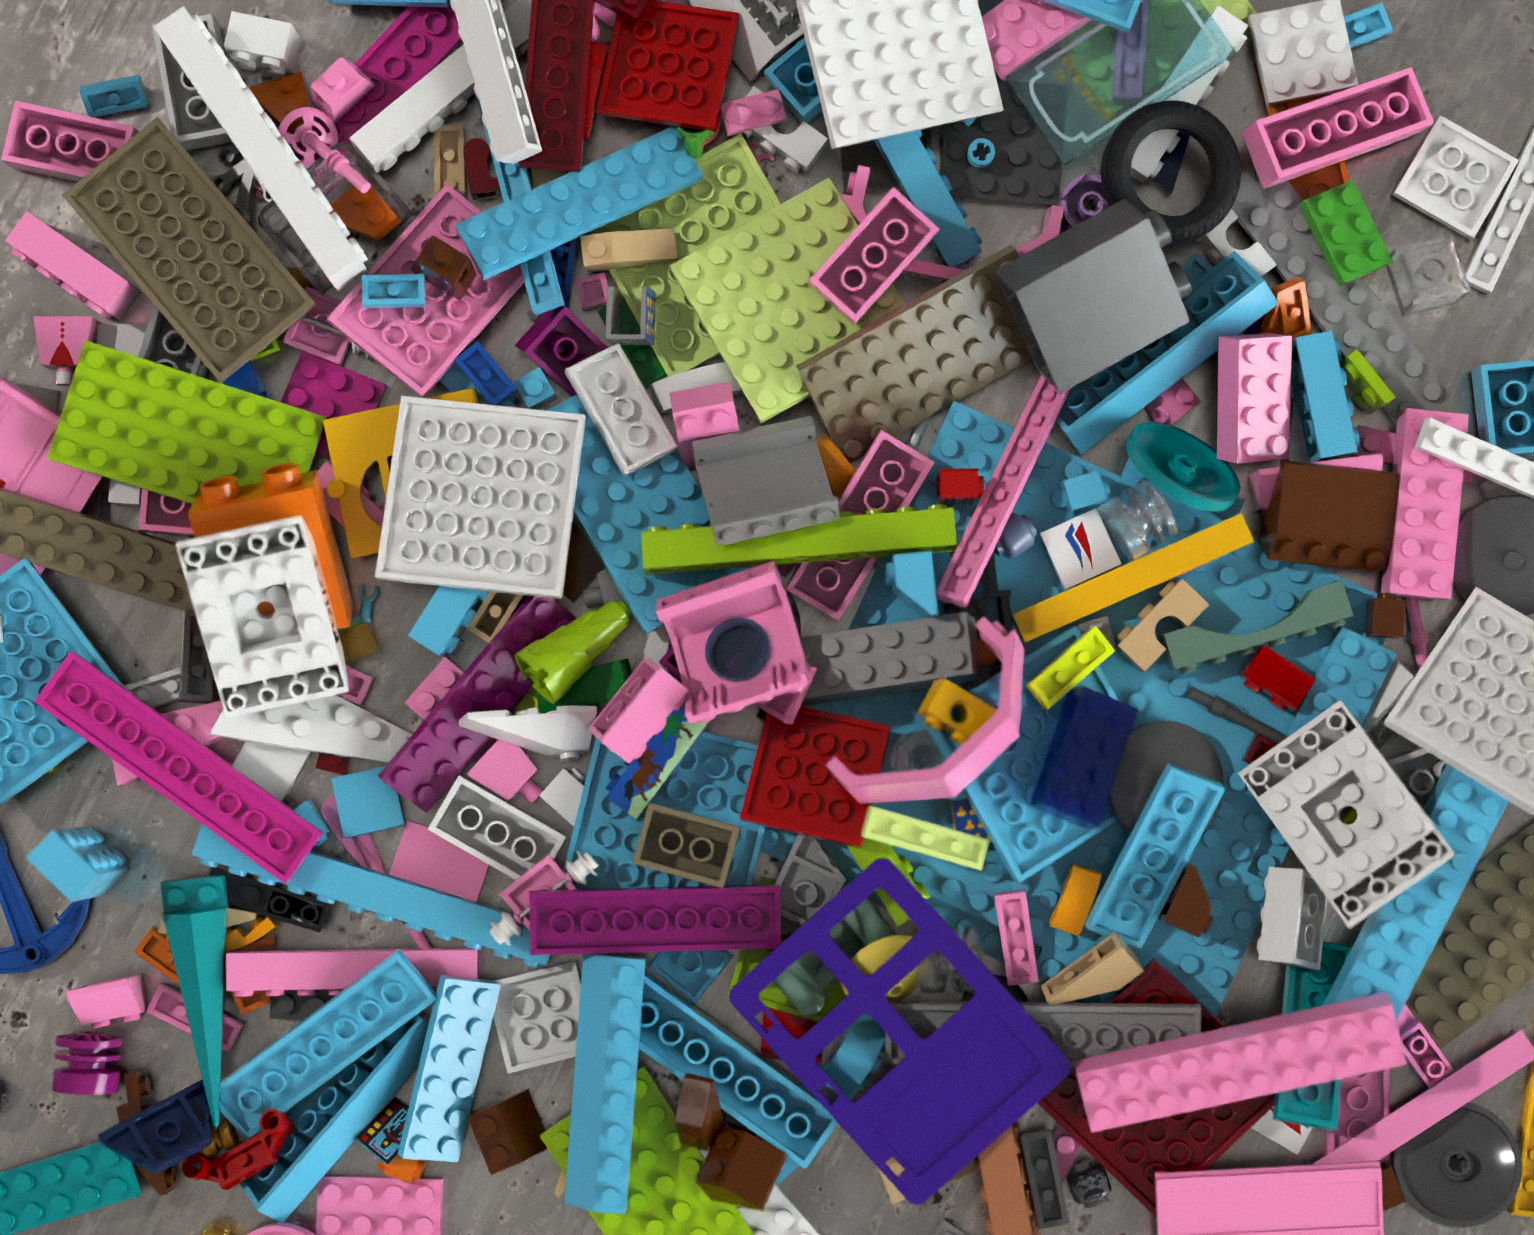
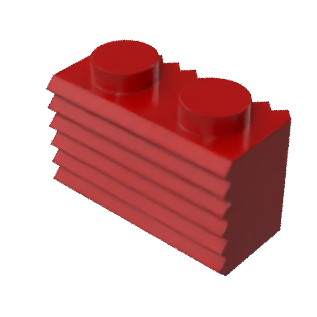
M941 468L937 473L938 504L944 503L947 505L950 503L953 505L956 503L959 505L962 503L965 505L968 502L971 505L976 498H981V495L984 494V477L978 476V468Z
M1265 644L1258 647L1257 652L1254 653L1239 675L1245 680L1243 685L1247 689L1258 695L1260 692L1265 693L1271 697L1269 703L1282 712H1285L1286 709L1290 711L1296 710L1316 681L1311 675Z

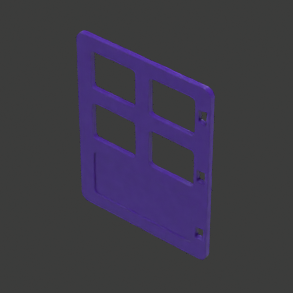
M887 858L874 860L736 983L729 994L730 1002L907 1201L914 1205H920L927 1201L1063 1081L1071 1071V1063L1068 1057L893 862ZM878 888H882L916 924L919 930L913 938L871 975H865L830 937L829 932ZM812 951L848 990V995L804 1035L796 1038L762 1002L759 994L805 952ZM939 951L975 990V995L930 1036L922 1038L886 999V994L930 954ZM762 1010L774 1023L768 1031L754 1017ZM863 1014H869L903 1051L905 1056L859 1099L851 1100L822 1069L815 1058ZM827 1083L839 1095L833 1104L820 1091ZM891 1157H894L905 1169L898 1177L885 1163Z

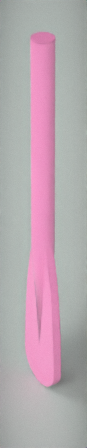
M335 795L327 798L321 807V814L343 847L359 865L385 873L379 854L369 834L344 839ZM406 928L419 948H434L423 931L419 932Z

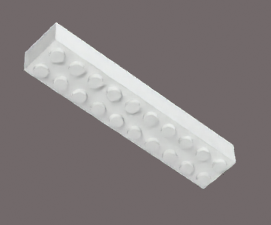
M183 6L153 26L335 289L339 292L367 273L368 270L364 262L368 259L354 237L347 240V237L351 234L336 212L331 215L329 214L333 209L318 186L312 190L316 184L301 162L294 164L299 160L283 136L281 137L272 120L264 112L251 90L241 79L232 63L229 62L197 13L195 12L190 15Z

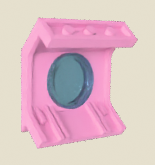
M774 560L657 599L656 614L659 621H663L673 646L682 684L688 689V692L685 694V715L689 724L697 721L699 723L710 721L715 715L724 712L735 713L742 710L745 705L754 702L765 703L772 700L776 695L785 692L796 693L806 685L813 683L791 604Z

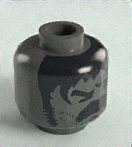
M1084 1159L1074 1163V1170L1067 1176V1182L1074 1201L1078 1204H1084L1085 1208L1094 1207L1108 1200L1107 1195L1112 1190L1106 1169L1100 1163H1092L1091 1159Z

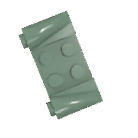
M868 898L861 902L829 932L830 937L850 959L870 943L897 935ZM807 951L773 982L802 1015H813L819 1012L824 1005L826 994L822 989L835 980L836 977L814 952Z

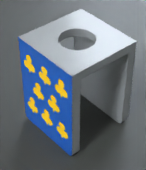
M607 286L605 339L614 345L617 343L620 345H654L655 291L648 286H642L640 334H620L621 292L613 286Z

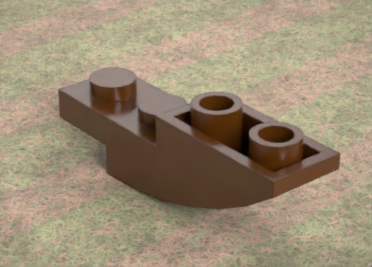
M144 1069L124 1074L128 1103L116 1107L119 1123L149 1108L147 1095L151 1092L149 1077L144 1076ZM137 1165L149 1184L160 1195H166L174 1190L173 1185H176L177 1182L174 1166L154 1175Z

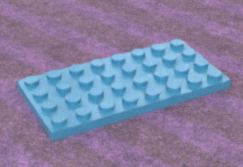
M578 395L546 410L584 414L586 417L573 515L645 636L664 626L663 621L660 622L656 614L657 599L748 569V567L646 575L643 569L641 532H647L648 528L653 526H665L667 530L679 529V526L683 524H697L698 528L710 527L711 522L703 493L686 464L682 462L678 451H675L624 477Z

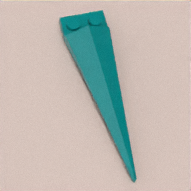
M225 874L164 880L160 883L164 910L163 919L215 1128L220 1124L222 1015L228 915Z

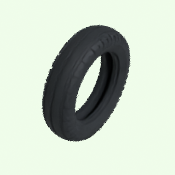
M1160 101L1148 104L1134 111L1114 130L1103 153L1101 182L1109 207L1125 199L1140 212L1146 214L1152 209L1147 207L1138 197L1131 179V163L1137 147L1149 134L1163 129L1179 130L1196 139L1205 150L1210 162L1211 179L1208 191L1200 204L1184 215L1168 216L1159 213L1171 235L1172 241L1169 244H1178L1202 237L1219 225L1227 216L1239 191L1241 161L1232 135L1225 125L1212 113L1188 102Z

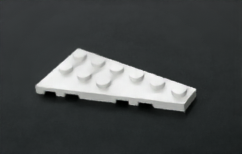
M337 695L230 718H226L223 709L209 736L238 739L239 741H252L270 744L271 746L315 753L321 752L340 757H353L388 764L412 734Z

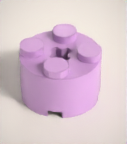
M1080 175L1066 186L1058 206L1064 207L1061 222L1063 229L1065 225L1074 227L1109 207L1103 192L1101 175ZM1094 204L1095 208L1093 211L1090 210L1088 212L1084 209L1085 205Z

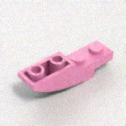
M1405 1004L1396 1020L1404 1057L1424 1084L1430 1088L1454 1069L1421 1022L1413 1016Z

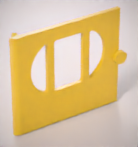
M476 388L428 397V399L480 404ZM400 404L323 420L335 480H331L328 483L327 493L333 498H339L351 558L379 552L382 526L374 522L365 510L361 489L366 472L375 461H378L385 497H387L390 476L388 458L393 456Z

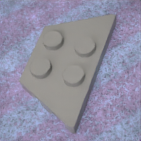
M797 835L775 884L780 885L781 934H793L841 891L847 878L842 869L814 837Z

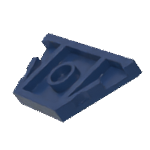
M203 1080L98 1134L100 1143L154 1175L212 1145L210 1108Z

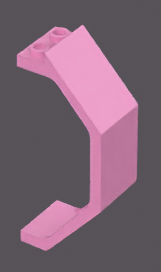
M985 617L975 624V627L980 631V637L986 642L984 645L1002 662L999 707L995 715L942 765L933 769L858 776L852 774L836 757L826 764L838 782L859 804L956 797L1019 737L1024 647L1015 629L1008 634L997 621L991 624Z

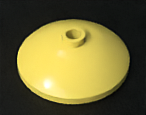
M894 935L876 940L861 949L851 960L863 974L871 975L913 937ZM930 956L886 994L888 1001L904 999L921 984L929 968ZM841 983L842 989L845 995L847 996L848 990Z

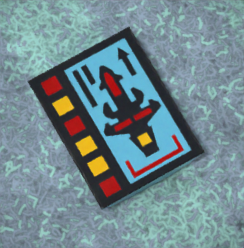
M393 1098L356 1139L378 1160L389 1164L398 1155L408 1108Z

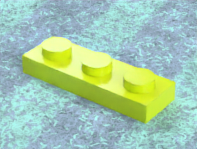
M1097 626L1092 627L1025 686L1044 710L1049 709L1115 650Z

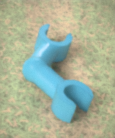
M361 583L358 588V594L361 598L359 614L352 615L350 627L338 630L339 635L344 634L349 628L365 626L371 622L373 601L378 598L380 593L377 585L374 586L373 595L366 597L364 594L365 584Z

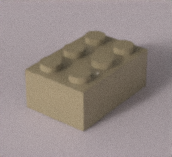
M649 802L633 864L724 888L740 826Z

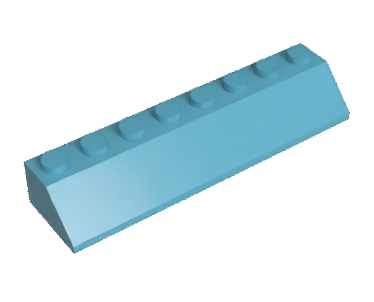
M1235 251L1190 284L1192 294L1181 299L1190 322L1071 388L1055 423L1081 455L1217 352L1219 336L1240 334L1279 304L1266 281Z
M604 953L583 954L564 1204L593 1212L626 1214L646 956Z
M645 970L639 1049L682 1080L686 1073L714 1079L721 1109L806 1169L838 1122L805 1085Z
M424 1010L307 1095L286 1113L287 1118L294 1122V1130L291 1135L286 1137L277 1155L279 1161L239 1183L257 1211L283 1223L356 1140V1137L419 1066L430 1021V1016Z

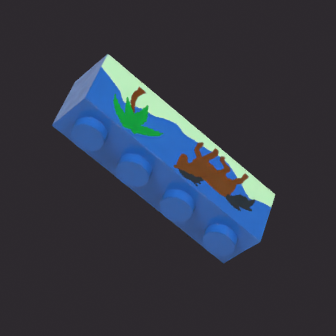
M685 701L679 709L672 710L665 719L666 725L657 735L653 734L647 741L644 753L638 759H633L630 764L625 761L624 764L629 766L622 776L616 773L606 787L610 791L606 798L636 820L710 722L699 723L697 721L689 724L685 715Z

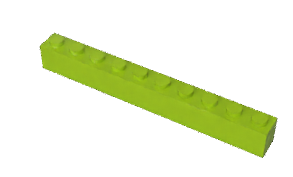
M935 504L928 506V510L915 511V507H901L897 509V512L884 513L883 509H872L866 511L865 515H853V512L844 511L839 512V520L830 521L825 524H815L793 531L788 530L769 534L765 537H755L733 544L718 546L716 545L711 523L710 527L699 528L697 524H683L679 526V529L667 530L665 526H653L648 528L647 532H641L643 569L646 575L755 567L773 560L776 565L887 557L896 554L927 551L932 553L956 551L957 546L954 508H947L944 504Z

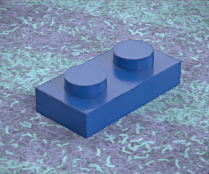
M478 341L454 360L490 405L498 406L517 391L516 386Z

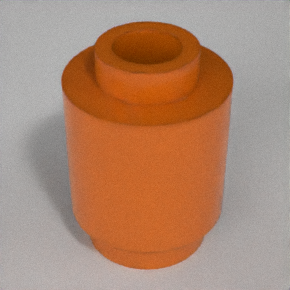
M397 1155L389 1164L379 1160L377 1169L384 1171L383 1175L412 1184L413 1179L420 1180L426 1162L417 1159H402Z

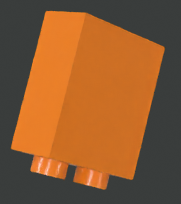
M290 462L263 470L261 472L263 482L239 487L236 476H223L208 480L200 485L202 495L195 497L188 513L195 538L302 515L313 537L337 629L350 627L354 604L317 470L300 473L298 464ZM261 602L257 605L259 612L263 615H271L275 612L274 606L269 602Z

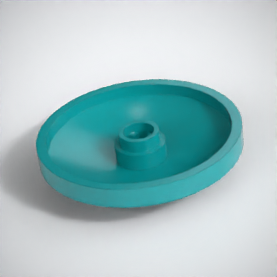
M1143 422L1136 425L1126 441L1128 455L1141 474L1161 491L1184 504L1206 511H1224L1233 505L1240 494L1241 486L1239 479L1229 463L1217 459V451L1201 439L1180 428L1160 422Z

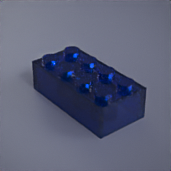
M1085 686L1072 688L1067 693L1030 806L1083 828L1100 827L1139 709Z

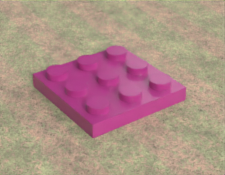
M302 350L280 402L330 419L379 408L388 386ZM323 425L315 455L331 461Z

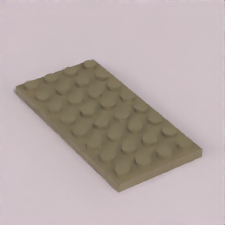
M158 117L62 194L221 383L317 305Z
M1012 245L796 365L827 434L849 463L866 454L880 429L897 437L950 407L953 401L958 402L1033 360L994 273L995 270L1019 257L1017 250Z
M1534 820L1477 862L1475 866L1477 870L1471 874L1405 1003L1413 1016L1421 1022L1439 1049L1443 1048L1534 979Z

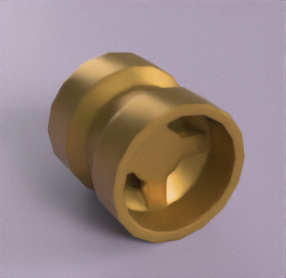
M228 1119L220 1121L217 1128L215 1126L211 1127L212 1145L202 1149L207 1158L217 1155L220 1150L226 1149L229 1151L239 1146L237 1131Z

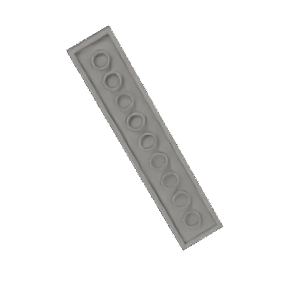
M1254 165L1249 166L1241 173L1239 191L1231 208L1239 217L1237 221L1254 243L1258 241L1277 264L1274 269L1285 282L1296 277H1300L1305 281L1309 314L1323 332L1332 331L1333 337L1338 338L1342 357L1345 358L1358 349L1395 395V398L1383 406L1382 409L1396 427L1399 411L1406 408L1432 411L1452 395L1362 277L1338 286L1299 206L1303 200L1290 183L1285 181L1263 189Z
M889 1001L922 1038L930 1036L967 1003L952 1001ZM1018 1002L1068 1057L1071 1067H1076L1075 1060L1201 1033L1200 1004L1061 1003L1049 1005L1044 1002ZM885 1032V1065H897L905 1055Z

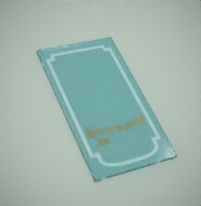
M1141 0L1128 33L1091 20L1006 76V79L1059 156L1060 161L1067 165L1110 137L1117 126L1131 113L1148 104L1165 101L1236 55V51L1200 0Z

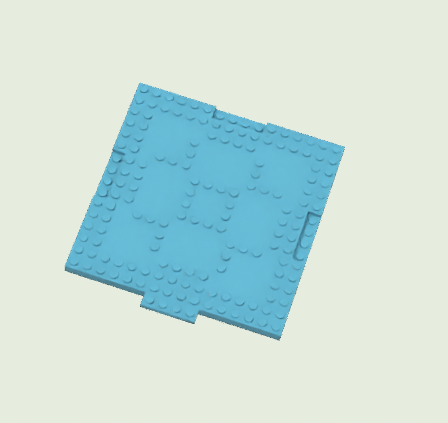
M953 401L928 455L935 463L908 507H915V511L928 510V506L938 504L937 473L941 468H978V476L984 477L985 491L1015 428ZM1045 442L1012 510V513L1020 516L1025 515L1032 522L1036 530L1034 545L1014 559L1006 558L1003 554L998 556L994 553L998 590H1011L1012 596H1009L1012 625L1013 630H1016L1024 647V656L1071 627L1077 626L1076 624L1105 616H1108L1116 645L1119 642L1116 636L1128 624L1132 628L1140 620L1137 614L1149 602L1155 605L1162 596L1159 594V591L1169 581L1156 587H1150L1028 642H1024L1012 614L1232 518L1240 513L1245 500L1237 497L1233 505L1224 511L1214 512L1194 508L1172 498L1153 485L1136 468L1130 457L1121 475L1118 476ZM1099 470L1101 477L1106 476L1110 487V494H1106L1108 500L1104 503L1069 513L1060 483L1063 480ZM976 498L971 505L968 502L965 505L962 503L959 505L948 503L946 505L947 508H954L957 546L981 498ZM1096 508L1121 561V565L1064 590L1039 534ZM1254 537L1253 543L1171 579L1174 583L1180 579L1185 580L1209 603L1206 609L1189 626L1195 625L1207 631L1222 634H1247L1272 626L1284 618L1299 603L1306 591L1343 580L1354 615L1345 618L1346 625L1343 626L1365 637L1368 599L1377 598V593L1314 564L1268 560L1258 544V539ZM949 552L932 553L935 592L950 563ZM892 556L881 557L848 630L923 619V617L892 593V586H886L884 568H886ZM977 583L971 598L980 599L984 596L985 587L982 583ZM936 597L937 616L948 615L944 614L943 604L948 602L938 600ZM997 598L987 599L990 623L993 624L997 621L1000 624ZM1162 618L1155 627V636L1162 644L1160 635L1182 629V627L1171 618ZM1327 624L1315 627L1316 634L1300 639L1297 633L1285 636L1287 643L1270 648L1314 678L1339 627L1328 630ZM1365 637L1381 646H1383V643L1386 639L1379 637ZM1268 642L1256 645V648L1258 649V647L1263 644L1268 646ZM1113 646L1115 651L1099 666L1134 728L1155 721H1174L1188 725L1201 733L1210 742L1218 755L1223 770L1224 787L1226 790L1223 793L1219 811L1212 823L1202 833L1187 862L1196 866L1212 907L1210 915L1213 916L1210 928L1207 933L1202 932L1200 937H1196L1157 919L1142 949L1127 944L1137 955L1142 968L1155 957L1206 1008L1217 1016L1261 918V910L1265 905L1266 896L1264 881L1268 875L1269 867H1281L1290 846L1238 775V772L1250 765L1242 761V758L1255 733L1223 716L1218 718L1207 712L1208 708L1187 698L1190 689L1194 687L1212 697L1218 696L1226 700L1227 705L1284 735L1297 709L1293 711L1286 709L1285 712H1282L1269 703L1271 697L1263 692H1260L1259 695L1255 694L1243 685L1245 680L1239 675L1254 653L1239 656L1238 651L1226 654L1227 661L1210 665L1208 660L1197 663V670L1180 674L1179 669L1170 671L1165 652L1145 672H1140ZM966 682L955 684L967 691ZM931 687L813 705L812 709L891 726V733L880 774L933 769L945 762L922 721L924 718L917 714ZM961 791L953 798L873 803V806L953 829L949 801L963 799L966 796ZM1115 821L1021 883L1014 882L997 850L987 852L981 871L898 846H893L892 848L898 857L902 855L906 857L914 870L909 873L914 883L922 882L930 895L926 899L928 903L968 947L1004 963L994 893L1025 889L1038 978L1040 981L1046 982L1107 938V936L1088 930L1085 925L1079 936L1050 926L1049 919L1060 899V888L1072 863L1094 870L1102 875L1092 904L1093 907L1130 834ZM765 827L760 851L785 862L798 834ZM816 838L846 874L847 878L842 887L843 889L862 872V869L845 844ZM875 891L867 897L870 902L886 909ZM1126 985L1119 990L1082 998V1000L1088 1003H1108Z

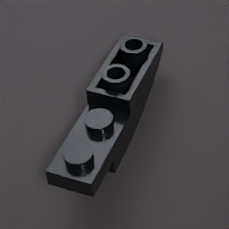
M211 867L209 876L225 874L228 904L258 912L263 916L302 928L321 932L329 903L319 901L316 897L308 894L300 895L287 890V887L279 884L272 886L261 883L254 876H239L228 872L224 868Z

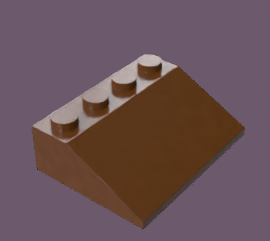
M1282 460L1259 535L1258 544L1268 560L1384 571L1393 544L1400 475L1395 472Z

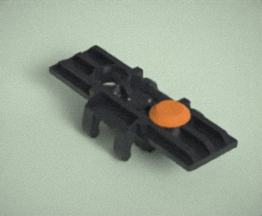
M955 551L949 552V554H950V561H951V559H952V557H953ZM992 552L978 581L985 587L984 596L980 599L970 598L966 608L951 603L943 604L944 614L967 612L975 619V624L983 617L990 622L987 599L997 598L1000 625L1010 634L1013 631L1009 596H1012L1011 590H998L994 553ZM977 628L982 680L966 682L967 691L1002 671V662L984 645L986 642L980 637V631Z

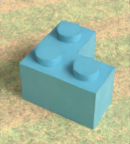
M863 1014L845 1030L839 1044L828 1059L823 1070L849 1099L852 1098L857 1089L861 1092L864 1090L871 1077L868 1073L874 1075L882 1061V1058L878 1056L879 1052H885V1031L869 1014ZM828 1083L825 1085L832 1089V1087Z

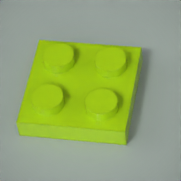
M1358 349L1339 362L1340 368H1344L1347 376V386L1345 387H1349L1356 395L1354 399L1362 410H1368L1372 414L1395 398V395Z

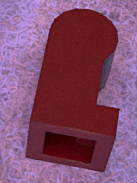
M480 138L470 139L463 148L470 195L473 200L502 195L498 178H492L490 163L492 155L488 144Z

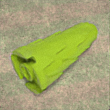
M611 600L593 611H587L568 625L557 628L544 638L527 645L514 655L516 663L526 679L530 677L534 682L532 684L533 688L546 701L553 704L571 688L574 682L592 667L591 663L612 645V641L628 626V617L631 616V612L622 601L616 603Z

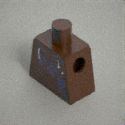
M433 235L410 269L415 274H424L425 280L460 301L477 276L471 259Z

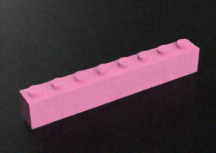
M398 949L230 951L226 953V991H234V996L242 997L253 996V991L266 990V996L285 995V990H297V995H316V990L328 989L329 995H337ZM400 949L436 992L440 975L478 979V950Z

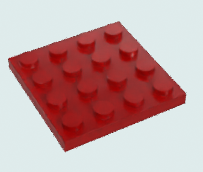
M651 0L636 24L617 14L596 107L597 113L599 115L716 132L738 31L739 13Z
M800 706L791 725L784 723L767 712L740 820L862 848L865 837L860 835L869 805L872 806L873 803L859 804L838 782L826 764L836 757L854 775L880 774L891 733V726Z

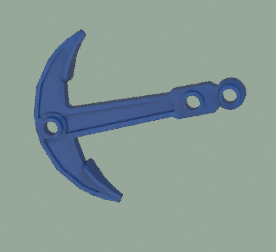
M0 830V903L14 940L13 946L0 949V974L30 972L53 962L73 944L85 923L90 899L72 902L57 918L59 923L42 933L7 856L8 848ZM31 948L37 952L34 960L28 957V951Z

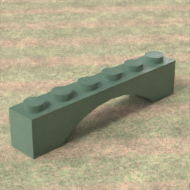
M1343 580L1306 591L1299 603L1284 618L1272 626L1257 632L1222 634L1192 625L1162 634L1160 639L1162 645L1166 648L1164 652L1170 671L1179 669L1180 674L1197 670V663L1208 660L1210 665L1227 661L1226 654L1238 651L1239 656H1244L1257 652L1256 645L1268 642L1270 648L1287 643L1285 636L1297 633L1300 639L1316 634L1315 627L1327 624L1328 630L1346 625L1345 618L1354 615Z

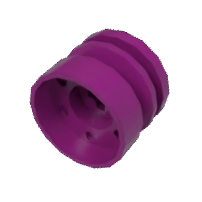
M76 1031L71 1034L55 1036V1045L69 1048V1050L54 1052L56 1059L68 1061V1066L53 1069L52 1090L54 1092L100 1095L119 1091L120 1070L107 1067L106 1062L121 1059L120 1052L107 1050L109 1048L121 1047V1037L98 1031Z

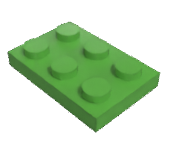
M1353 180L1308 198L1299 204L1338 286L1393 262Z

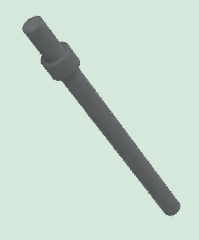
M1194 687L1190 689L1187 698L1208 708L1207 712L1216 717L1223 716L1278 744L1288 738V736L1227 705V701L1218 696L1212 697Z

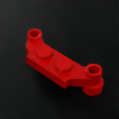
M268 1109L261 1115L259 1121L263 1132L214 1160H208L207 1157L195 1153L184 1159L182 1172L188 1178L219 1183L220 1188L229 1190L279 1161L277 1155L286 1137L292 1134L294 1122L287 1118L283 1112L276 1109Z

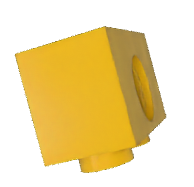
M943 678L933 682L917 714L925 718L924 723L938 731H941V729L952 734L950 738L954 742L963 745L995 715L997 709ZM953 707H956L960 712L958 723L951 717Z

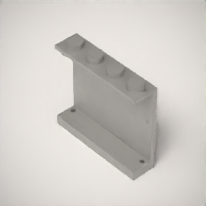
M812 416L691 441L694 463L717 546L839 520L837 496L833 497L816 442L815 424Z

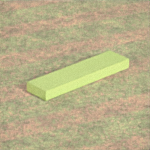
M870 805L860 835L981 871L990 840Z

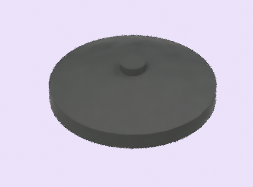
M1520 495L1496 496L1473 506L1460 518L1453 585L1465 601H1467L1475 587L1525 616L1534 613V499Z
M1174 721L1149 722L1128 732L1114 748L1105 774L1106 797L1115 819L1129 834H1131L1167 763L1224 785L1223 770L1217 753L1210 742L1194 728ZM1222 797L1204 831L1208 828V826L1216 817L1222 802Z
M1469 1102L1395 1149L1393 1159L1395 1177L1406 1201L1426 1219L1451 1228L1476 1227L1497 1218L1515 1198L1522 1178L1521 1152L1510 1129L1491 1111Z

